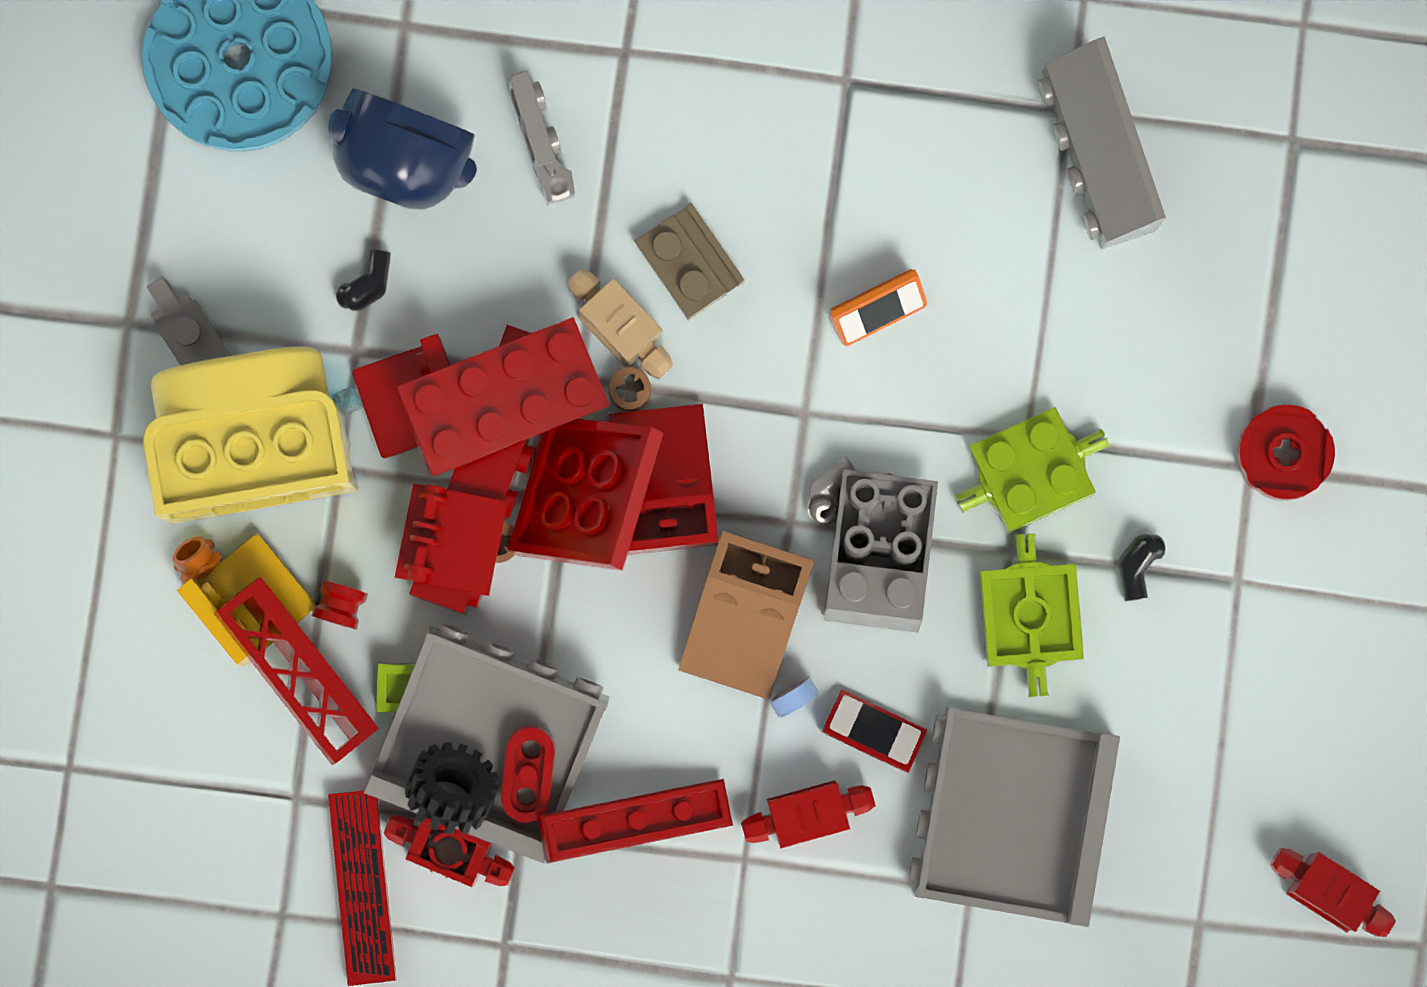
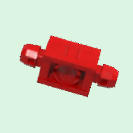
M836 780L768 798L766 800L770 814L763 816L762 812H759L741 821L745 840L750 843L768 841L769 835L776 834L780 848H785L850 830L846 814L853 812L854 816L869 812L876 806L871 787L865 785L848 787V793L841 794Z
M401 815L390 816L383 834L388 840L404 847L405 843L411 845L405 860L427 868L431 873L436 872L446 876L445 878L453 879L469 887L475 886L479 875L486 877L484 882L496 886H508L515 867L510 861L498 855H495L494 859L488 856L493 843L467 833L461 834L460 830L455 829L453 834H446L444 832L434 837L433 841L440 842L445 837L457 839L462 845V853L466 855L470 852L467 841L476 844L465 874L453 870L466 862L463 859L452 865L445 864L438 858L437 848L429 847L431 860L423 857L434 831L429 828L430 819L426 818L418 827L413 825L415 821ZM439 824L438 829L445 831V826Z
M1279 848L1271 860L1270 866L1285 881H1289L1290 878L1294 880L1286 892L1287 896L1345 933H1348V931L1356 932L1362 923V930L1376 937L1388 936L1396 920L1392 913L1380 904H1377L1375 907L1373 906L1380 890L1320 852L1309 854L1306 861L1303 862V855L1288 848Z

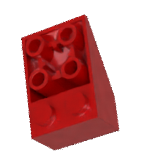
M703 404L609 414V422L650 426L663 433L627 555L718 546L719 541Z

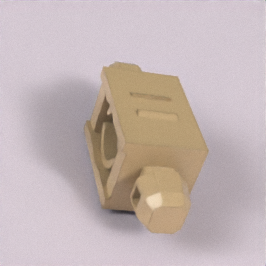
M581 268L568 280L569 289L579 303L583 300L586 302L579 309L580 316L578 318L624 367H630L639 358L642 361L640 367L651 377L660 379L673 366L671 357L661 345L659 347L654 345L661 338L663 329L614 278L601 289L599 287L601 281L590 271Z

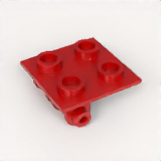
M413 483L394 578L489 596L508 501L446 490L444 487Z

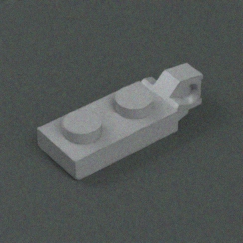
M528 70L514 74L510 78L508 90L546 203L550 205L572 198L575 195L572 171L562 167L560 162L556 161L555 155L561 153L558 136L553 126L546 128L540 111L547 108L542 87L539 81L531 83Z
M163 276L146 286L160 307L151 313L152 318L156 322L155 327L180 365L231 356L195 299L192 300L187 291L177 297Z

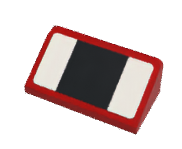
M841 689L821 732L900 771L909 773L927 729Z

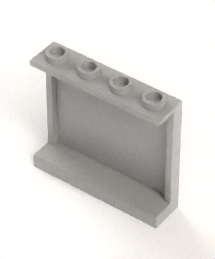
M444 623L441 624L440 629L431 626L364 793L410 811L407 805L410 798H405V790L419 754L423 750L427 752L429 746L437 744L441 750L443 742H452L453 750H457L459 744L467 745L466 753L472 755L475 749L481 752L480 762L483 763L489 759L494 765L491 772H497L499 776L497 782L499 790L486 821L483 820L482 825L476 830L471 826L467 834L544 863L546 859L538 819L529 823L518 822L510 818L502 807L501 793L508 741L518 728L525 725H538L550 732L555 741L556 753L551 798L544 814L564 811L604 710L608 706L609 696L602 694L603 686L586 678L576 677L575 682L556 676L558 669L546 662L532 659L529 665L513 659L512 655L514 652L503 645L487 641L485 647L468 641L469 634L455 626ZM529 740L523 744V750L529 756H536L541 752L540 745L536 741ZM437 782L448 792L458 795L467 794L458 785L450 782ZM522 788L518 791V797L524 803H531L535 800V793L530 788ZM419 809L413 810L411 812L417 813Z
M947 707L945 716L936 715L932 743L940 745L937 764L928 763L924 783V791L932 792L929 811L920 810L916 838L924 839L921 858L912 857L908 878V886L916 887L915 897L1089 927L1120 736L971 712L954 707Z

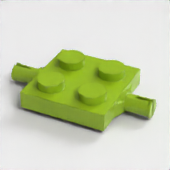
M1056 407L969 446V451L979 470L980 484L955 494L957 504H959L961 512L965 513V511L988 501L999 513L1008 534L1094 496L1096 491L1085 469V457L1104 448H1109L1107 437L1104 438V431L1099 429V431L1076 440L1066 430Z
M1024 534L1015 535L1017 564L1006 569L979 572L987 667L1013 665L1027 669L1028 697L1038 696L1036 678H1038L1039 696H1049L1046 667L1060 661L1084 659L1076 564L1052 566L1037 562L1035 534L1026 535L1027 553L1025 550Z

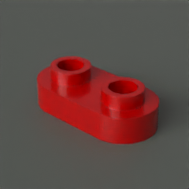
M525 725L518 728L510 737L506 748L501 803L504 811L510 818L522 823L533 822L538 819L537 816L543 815L548 808L551 798L556 745L550 732L538 725ZM529 740L536 741L540 745L541 752L536 756H529L524 752L523 744ZM522 788H530L535 793V800L531 803L522 802L518 797V791Z

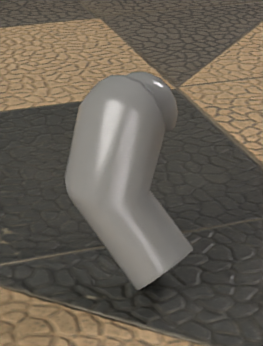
M846 456L817 475L810 482L807 512L810 518L818 524L827 525L832 523L837 516L843 469L856 471Z

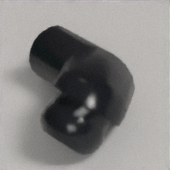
M374 249L368 250L365 274L349 284L343 283L338 287L336 300L339 306L351 311H360L383 297L387 288L390 252Z
M1146 533L1141 534L1133 539L1120 556L1118 566L1125 602L1148 598L1144 572L1155 559H1161L1165 554L1166 545L1160 536Z

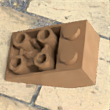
M722 531L678 670L769 700L814 560Z

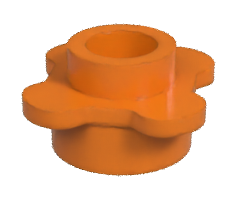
M199 536L193 537L183 542L175 550L172 561L174 562L176 572H181L182 574L180 580L183 584L191 578L195 580L204 579L213 572L216 565L220 562L222 556L218 551L213 550L215 543L212 540H204L203 537Z

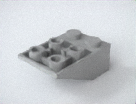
M843 469L824 621L910 632L919 631L923 619L938 481Z

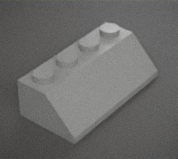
M1104 36L1047 62L1042 70L1043 78L1038 79L1042 100L1045 106L1053 105L1058 120L1057 123L1052 125L1058 147L1061 151L1068 149L1073 167L1067 169L1072 189L1075 195L1083 194L1088 211L1083 213L1086 231L1091 240L1098 238L1101 249L1153 233L1166 218Z

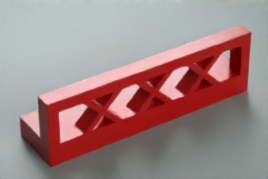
M262 577L249 583L236 596L213 613L331 765L338 763L379 729ZM243 603L260 625L259 632L242 630L230 613ZM249 638L259 639L258 649ZM267 640L272 641L289 662V670L272 668L266 661L265 650ZM279 676L288 677L287 686ZM296 678L302 679L319 701V708L302 706L295 698ZM309 714L318 715L317 725ZM326 716L331 717L349 739L338 749H335L324 735Z

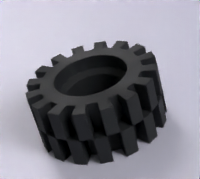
M443 742L441 750L437 744L429 746L427 752L423 750L419 754L407 782L405 798H410L407 804L410 811L419 809L416 818L421 823L426 818L430 819L429 828L437 831L439 824L445 826L446 834H453L456 827L459 828L461 834L469 833L471 826L475 830L482 825L483 820L486 821L498 793L499 785H497L499 776L497 772H491L494 765L489 759L481 763L482 753L476 749L472 755L466 753L467 745L459 744L457 750H453L452 742ZM437 782L453 783L461 787L467 794L458 795L448 792Z

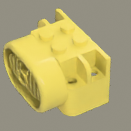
M284 347L244 353L172 367L153 376L151 390L156 419L147 426L144 433V450L155 516L170 524H177L359 491L358 482L353 477L349 453L350 444L346 436L344 418L340 408L329 397L322 354L316 348Z

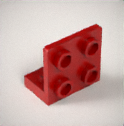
M438 333L420 339L422 345L420 347L361 366L352 372L380 456L383 459L418 448L394 388L450 366Z

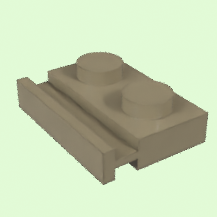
M692 203L635 240V245L688 321L727 295L728 292L742 285L745 281Z

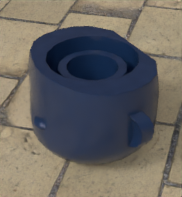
M355 88L349 93L343 109H336L331 113L328 132L329 137L333 141V159L337 171L345 182L357 190L408 209L424 210L444 201L455 188L467 186L476 175L477 167L475 161L469 158L475 134L460 127Z

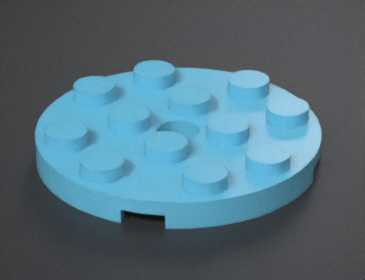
M313 0L160 1L161 5L154 14L149 27L147 26L142 47L143 73L146 85L156 106L164 117L183 135L199 144L217 150L229 152L254 151L270 147L292 136L315 114L325 97L330 83L333 68V50L328 27L322 13ZM235 45L246 46L251 51L250 61L242 70L232 69L225 63L226 52Z

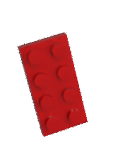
M574 317L394 388L431 478L610 406Z

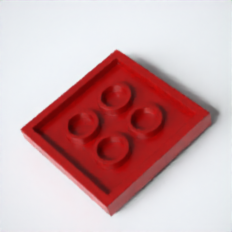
M577 419L542 433L507 551L521 557L623 571L663 433L650 426Z

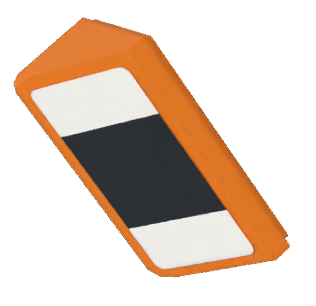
M911 268L831 308L829 319L844 346H849L927 306V300L916 270Z

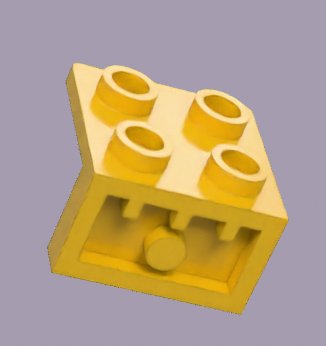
M257 534L220 562L210 575L198 581L191 578L176 590L233 661L242 667H245L251 661L213 614L236 596L240 590L257 578L262 577L297 623L310 614L316 606V603L268 544ZM243 603L230 613L242 630L259 632L260 625ZM249 638L258 649L259 639ZM266 641V649L273 644L272 641Z

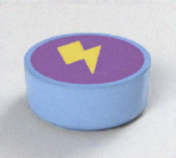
M808 677L784 690L770 700L769 703L778 717H784L813 700L819 691L811 678Z

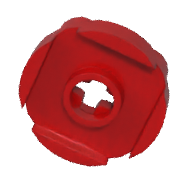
M1277 405L1251 419L1242 431L1237 447L1239 468L1249 487L1270 499L1290 501L1304 497L1316 490L1325 481L1333 468L1335 446L1329 430L1325 429L1323 423L1316 418L1315 414L1297 405ZM1285 439L1289 440L1290 447L1298 450L1299 453L1298 458L1291 459L1288 466L1281 465L1280 458L1273 455V448L1280 447L1282 440Z

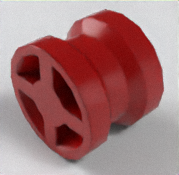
M322 580L320 590L323 596L320 604L314 607L311 616L357 630L359 624L357 617L358 608L366 602L368 593Z

